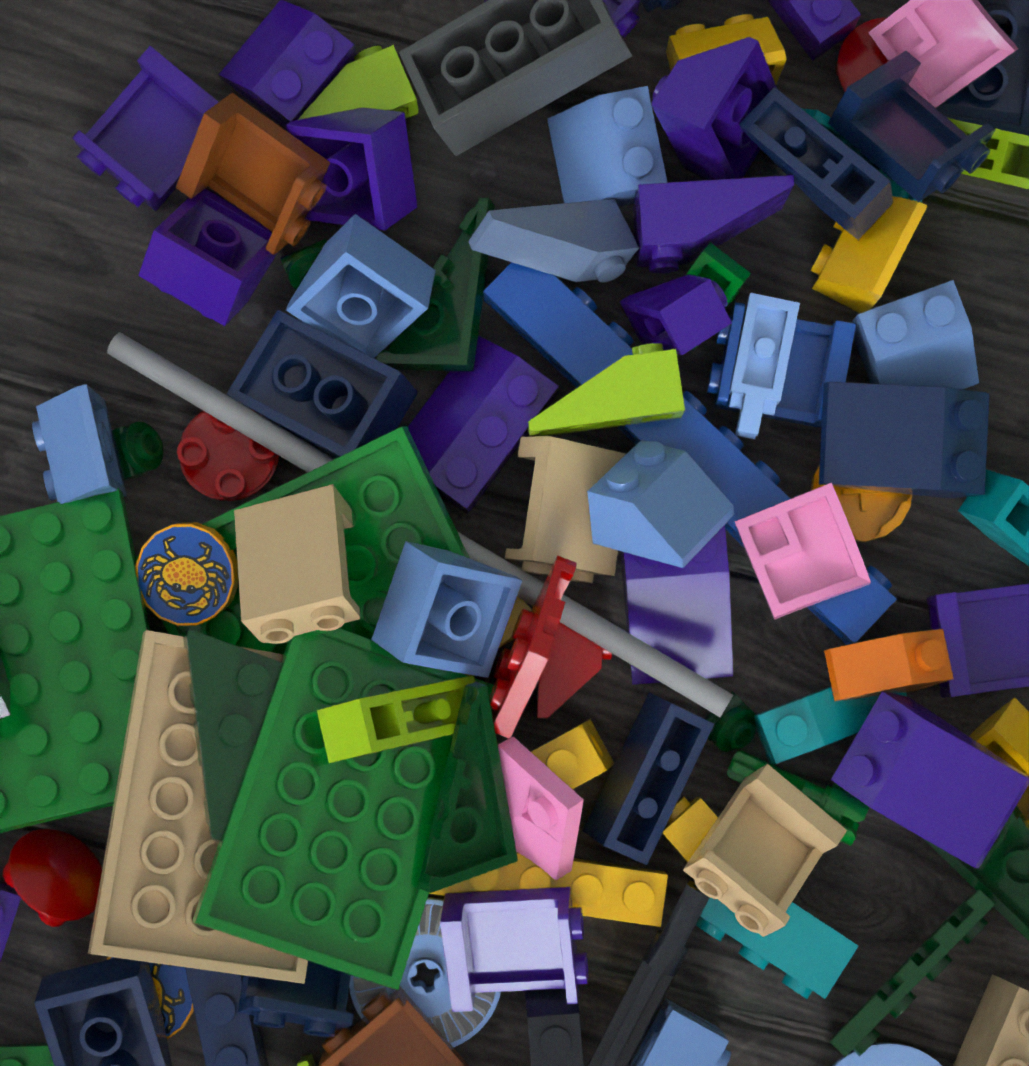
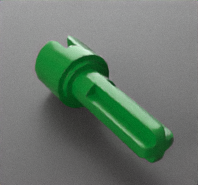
M738 750L734 754L727 770L729 778L742 783L747 776L764 765L769 764L847 830L841 842L849 846L853 844L857 836L858 822L864 821L869 810L866 804L835 782L832 786L827 784L824 789L743 750Z

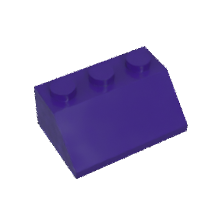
M747 37L678 60L669 76L665 75L658 82L653 93L651 106L684 169L707 180L737 179L744 177L760 151V148L740 128L739 124L774 87H777L758 40Z
M479 335L474 371H449L407 427L439 494L467 515L518 449L520 438L527 437L529 434L528 421L551 405L558 395L559 388L557 384L519 356Z

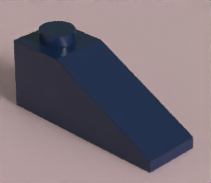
M774 87L739 124L740 128L786 175H794V183L823 212L857 240L893 204L891 181L777 88Z

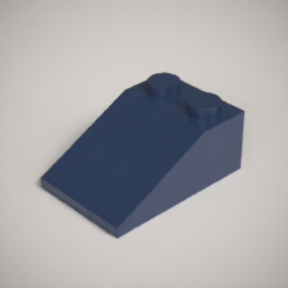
M978 0L998 26L1015 43L1018 50L936 109L946 118L982 126L989 123L996 129L1029 136V0Z
M277 310L226 395L336 459L396 430L417 396L418 391L400 371Z
M825 382L819 485L832 483L833 486L948 499L985 495L990 393L947 387Z
M113 958L43 976L34 1004L54 1066H172L159 998L148 962Z

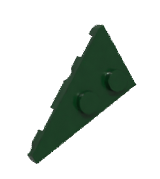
M479 198L476 206L468 211L459 225L462 234L447 257L441 254L433 269L436 271L428 309L395 338L388 351L383 349L377 355L378 361L396 370L474 371L489 255L472 250L468 241L488 211L495 210V204L489 198Z
M188 629L185 632L183 641L188 655L191 679L189 689L195 711L194 729L206 799L204 801L205 817L209 825L211 840L219 842L222 841L282 662Z
M479 682L465 685L419 878L420 889L428 893H433L518 861L487 685Z

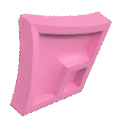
M910 0L868 32L888 61L907 51L921 63L909 86L935 108L1018 50L1015 43L998 26L978 0Z
M832 483L735 521V526L774 620L871 584L860 551Z
M512 736L498 744V751L516 852L538 865L553 879L558 880L572 871L584 799Z

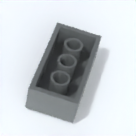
M488 0L399 52L433 128L455 156L632 57L604 0Z

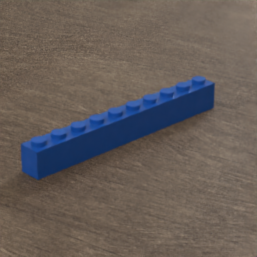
M511 262L483 291L484 302L576 389L622 357L633 355L632 348L630 347L634 343L632 337L616 322L612 321L609 325L603 322L594 313L598 308L595 302L578 287L571 291L558 279V276ZM688 391L683 393L685 411L681 418L617 426L635 445L641 440L656 441L664 446L686 451L734 505V515L725 524V530L742 547L744 545L735 526V521L791 499L777 486L781 482L779 476L761 460L756 464L751 462L740 451L744 447L742 441L723 425L719 429L714 427L704 417L707 412L705 406ZM871 565L866 569L871 584L807 607L846 645L855 644L897 600L888 591L892 587L891 582Z

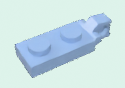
M750 293L748 296L729 395H731L729 407L740 409L735 432L736 436L755 440L759 433L762 414L771 416L775 414L776 405L781 401L800 305L798 302Z

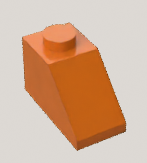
M943 629L902 633L824 651L834 701L879 696L882 691L894 694L917 691L954 679Z

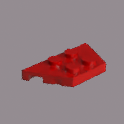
M557 555L532 610L522 609L512 633V638L516 640L511 650L504 648L499 657L493 676L497 680L489 697L496 734L511 738L549 659L557 627L566 603L561 599L575 573L577 563Z

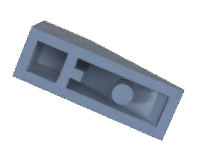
M615 199L489 210L468 241L471 249L574 282L590 280L608 282L619 277L625 271L626 264L639 249Z

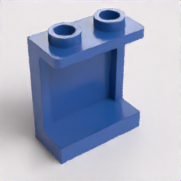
M735 302L730 315H728L732 324L717 333L716 344L725 345L721 364L712 363L707 386V393L715 394L713 408L740 412L738 408L729 407L731 396L729 392L745 314V304ZM797 319L781 401L776 405L774 416L762 414V417L822 428L824 383L846 382L856 324L836 320L831 326Z

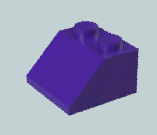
M280 0L218 75L223 81L287 130L286 124L298 120L346 64L355 61L354 57L357 54L354 43L318 15L287 1Z
M362 107L295 120L286 124L287 132L330 162L322 180L327 185L325 193L316 206L309 210L306 219L344 225L356 214L376 229L385 231L418 207L404 112Z
M204 189L194 198H188L154 229L138 276L155 285L162 292L170 294L196 309L203 316L226 326L248 303L277 253L273 255L265 249L272 232L235 205Z

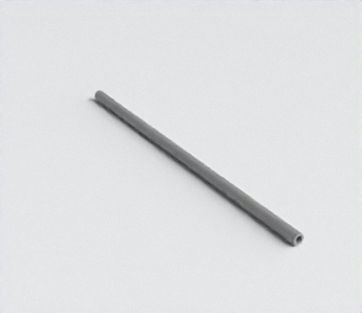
M117 333L111 340L107 354L307 473L334 460L331 456L123 333ZM458 532L470 559L522 579L517 597L534 606L544 585L542 581ZM563 595L561 600L566 603L560 623L718 717L722 716L733 694Z

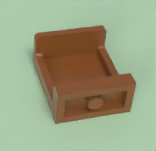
M231 93L204 113L176 188L191 199L207 187L213 189L272 232L265 249L275 255L288 243L292 246L298 244L306 234L311 223L306 219L309 210L316 206L325 193L327 185L322 180L330 162L234 93Z
M401 987L390 995L384 990L378 993L362 1008L361 1013L365 1017L351 1029L346 1027L335 1031L334 1037H327L321 1045L325 1051L322 1053L319 1066H469Z

